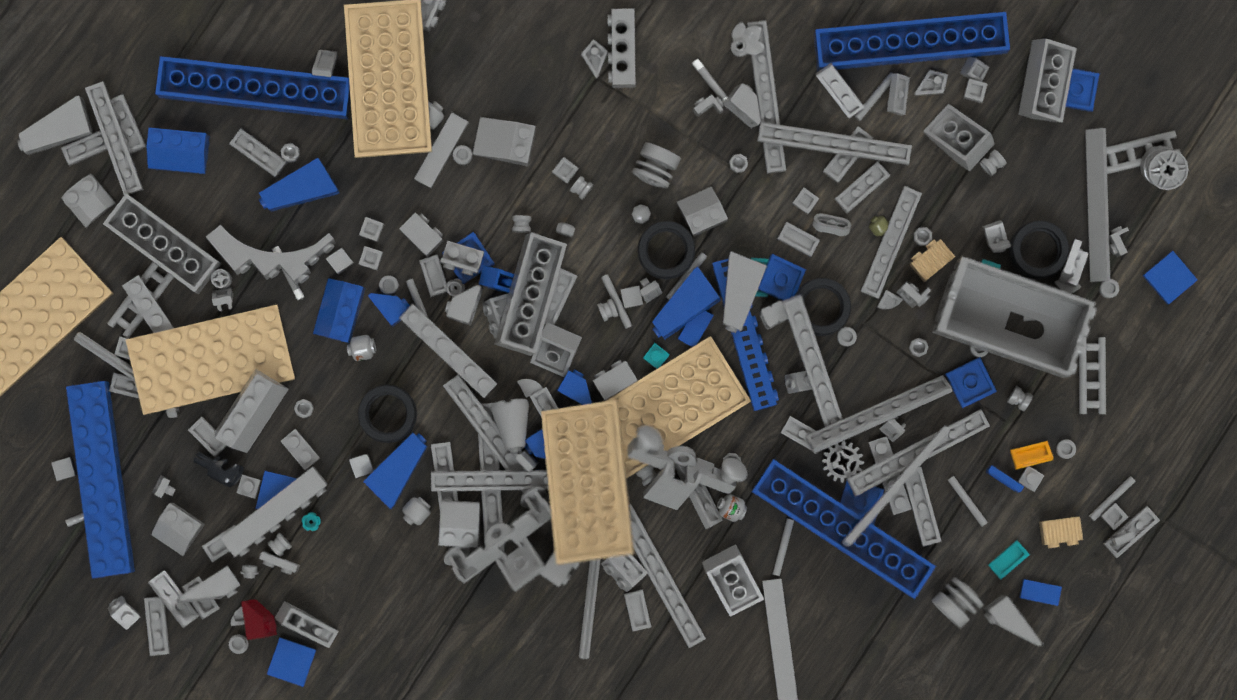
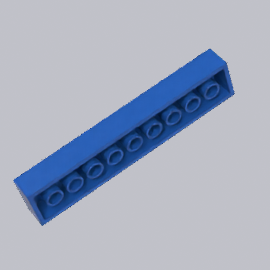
M1006 12L815 29L814 32L817 71H820L830 63L836 69L1007 54L1010 50Z
M160 56L155 92L159 98L341 119L349 118L351 98L349 78L316 76L311 73Z
M106 381L66 387L92 578L135 572L111 393L109 391L110 386L109 382Z
M774 459L751 491L911 598H916L936 567L871 523L850 546L846 547L842 541L859 523L862 517Z

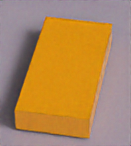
M1048 441L1010 450L1015 469L1053 460Z

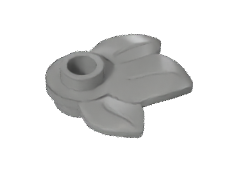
M742 22L735 26L732 32L734 41L731 44V51L735 56L757 55L763 51L765 46L759 42L762 34L761 26H750L746 29ZM743 44L741 49H737L738 45Z

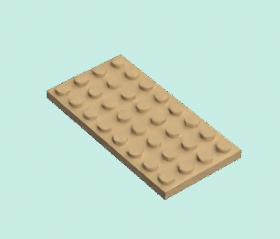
M421 0L344 5L355 158L432 152Z
M60 237L0 292V397L113 294L63 237Z
M277 305L126 339L143 415L240 393L255 369L279 383L295 380Z
M711 336L606 400L618 401L626 478L648 466L646 463L628 457V444L634 437H637V429L641 426L646 425L655 428L662 436L664 450L668 451L673 447L680 446L751 402Z
M612 400L541 411L556 564L562 565L634 554L618 401Z

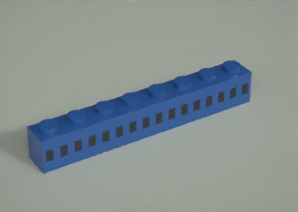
M728 259L712 263L723 306L725 303ZM749 310L741 332H731L753 411L777 405L776 401L779 400L776 389L773 390L771 382H774L771 371L767 372L765 364H768L766 353L761 351L760 346L763 345L761 335L756 333L755 327H758L755 315L752 316Z

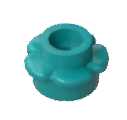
M313 512L304 515L302 518L303 528L307 531H316L321 524L320 517L316 516V513Z

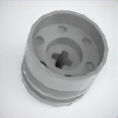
M645 142L640 155L646 159V162L636 161L635 164L642 169L633 168L631 173L647 184L667 189L670 183L663 178L672 180L673 176L666 172V170H676L681 158L662 147Z
M1161 145L1146 151L1140 164L1141 174L1145 180L1164 190L1176 189L1182 185L1187 178L1189 170L1188 162L1182 154L1170 147Z
M953 577L951 582L956 588L954 589L947 584L946 588L950 594L947 596L939 592L931 601L952 623L961 629L969 621L965 612L968 610L973 614L977 613L971 605L974 604L979 609L984 605L978 598V595L966 583Z

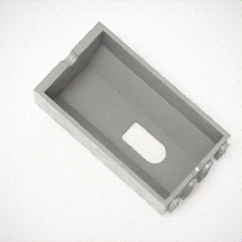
M961 257L956 261L954 266L956 270L952 272L948 279L935 317L938 326L934 325L932 333L1061 378L1070 377L1071 374L1075 373L1078 365L1075 363L1077 355H1081L1084 347L1081 341L1083 337H1087L1090 330L1088 326L1089 320L1093 319L1096 308H1094L1095 302L965 257ZM1010 312L1039 321L1044 328L1043 335L1038 339H1031L1005 330Z

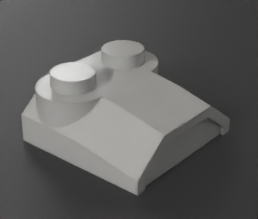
M92 174L82 178L61 197L86 228L110 207L116 205Z

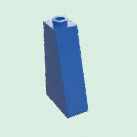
M317 158L259 192L261 196L259 201L264 209L268 208L270 211H275L337 195L340 192L321 160Z
M698 267L691 272L652 321L655 326L652 329L658 338L662 336L666 340L687 323L721 301Z
M412 433L363 481L390 509L396 505L428 447L425 444L427 440L420 433L417 435Z

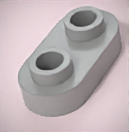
M827 214L815 215L812 223L817 231L838 236L848 235L851 229V222L849 220Z

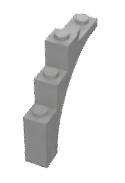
M221 225L206 236L210 244L237 275L248 271L253 263L266 280L276 277L282 268L296 285L299 282H305L309 278L311 272L307 266L314 265L319 260V256L324 252L325 254L330 252L335 244L334 238L328 233L315 245L293 252L274 253L254 249L241 243Z

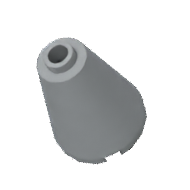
M512 399L511 402L499 401L491 404V411L505 449L510 450L512 454L520 453L521 449L525 448L529 411L528 400Z

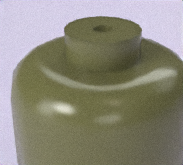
M884 216L873 217L870 220L872 223L869 224V229L875 236L884 235L888 229L889 222Z

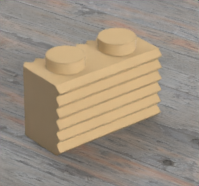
M934 239L925 246L928 249L923 254L919 251L911 258L913 262L910 266L923 282L928 280L955 257L941 239L937 242Z
M1080 517L1039 522L1042 545H1048V548L1060 547L1059 543L1067 542V546L1079 544L1078 540H1083Z

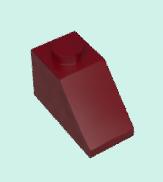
M256 599L241 602L247 640L277 635V625L271 612Z

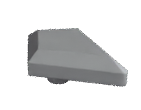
M593 39L581 55L595 78H598L608 51Z
M929 70L914 95L943 94L948 74Z

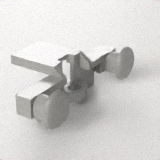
M645 425L637 429V437H634L628 444L629 458L662 469L643 492V498L675 510L679 509L698 484L730 494L736 488V481L741 482L747 478L748 473L745 465L736 458H726L722 462V469L714 467L713 463L696 458V453L689 447L676 446L665 451L661 434L651 426ZM674 463L686 467V479L684 482L674 479Z
M540 486L532 487L522 495L520 501L522 507L530 508V510L512 523L513 528L504 523L492 526L485 536V549L480 547L469 555V547L453 546L445 553V564L453 566L452 569L459 580L466 583L492 562L496 561L512 589L517 591L546 569L527 538L528 535L552 518L551 505L544 499L546 496L545 488ZM498 531H502L501 536L495 539V534ZM511 539L519 548L507 556L499 547Z

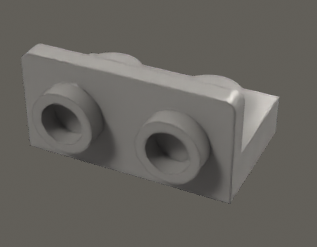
M421 0L423 29L430 31L431 27L435 28L439 18L436 16L439 10H443L446 0Z
M1075 239L1072 243L1068 258L1058 280L1074 287L1078 285L1088 257V253L1080 249L1082 241Z
M447 241L440 262L444 264L443 267L446 269L455 270V268L462 269L463 274L473 276V273L478 274L485 252Z
M906 282L896 293L913 308L916 305L918 307L923 305L929 299L928 293L931 290L927 288L919 294V290L912 283L909 285Z
M509 293L483 302V312L488 318L489 330L495 339Z
M632 555L607 558L601 563L604 571L616 580L617 585L626 592L648 574Z

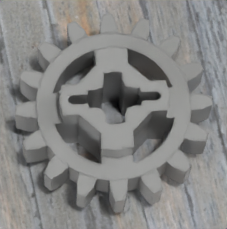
M842 441L841 446L837 443L834 445L835 448L828 447L829 453H823L827 457L822 460V463H826L823 470L829 471L826 475L827 477L834 476L833 481L840 478V483H843L844 478L847 479L855 475L856 471H862L859 465L864 464V462L859 461V458L863 454H857L858 447L852 449L853 443L846 446L845 441ZM842 449L850 451L853 455L848 456L844 454ZM835 452L836 458L834 462L830 463V458ZM840 457L847 459L845 467L838 464ZM855 461V467L852 470V472H850L849 467L851 463ZM837 468L841 470L843 475L835 473L832 469Z

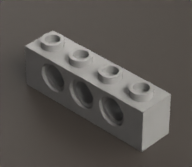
M611 9L612 14H608V26H612V33H608V45H612V52H608V64H612V71H608L609 83H612L613 88H635L634 9ZM620 25L625 26L627 29L623 34L616 31V28ZM619 44H624L627 50L620 53L616 50V47ZM619 63H624L627 65V69L621 72L617 70L616 66Z

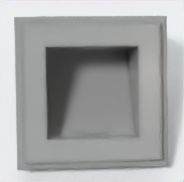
M968 57L960 73L969 79L982 82L989 66L977 58Z
M342 248L326 258L338 275L353 264V261Z
M369 454L349 459L355 478L371 474L374 471Z

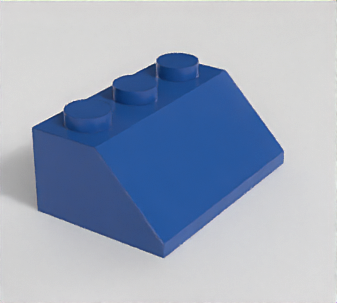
M149 128L147 138L148 168L206 174L210 136L199 132Z
M328 279L313 334L350 344L365 288L343 281Z

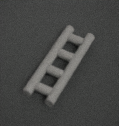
M1170 131L1106 147L1111 165L1107 166V174L1139 167L1142 158L1136 159L1134 148L1145 146L1146 151L1153 147V143L1163 141L1164 146L1173 149L1171 139L1176 138V132ZM1126 150L1129 161L1118 164L1115 153Z
M152 262L141 276V279L146 284L149 278L152 277L160 283L155 291L151 292L157 301L174 277L169 273L163 277L155 271L158 265ZM127 295L107 324L114 327L117 323L123 327L125 332L122 335L129 339L144 318ZM127 308L137 314L131 324L122 318Z
M1083 337L1081 344L1084 347L1079 356V414H1087V408H1098L1099 414H1106V338L1099 337L1098 343H1086V338ZM1086 351H1098V362H1087ZM1087 370H1098V382H1087ZM1087 389H1098V401H1087Z

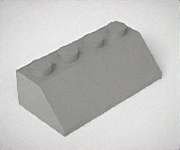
M1049 39L1032 40L1019 115L1038 120L1063 122L1076 54L1075 47Z
M255 369L214 432L215 438L233 449L248 453L289 389Z

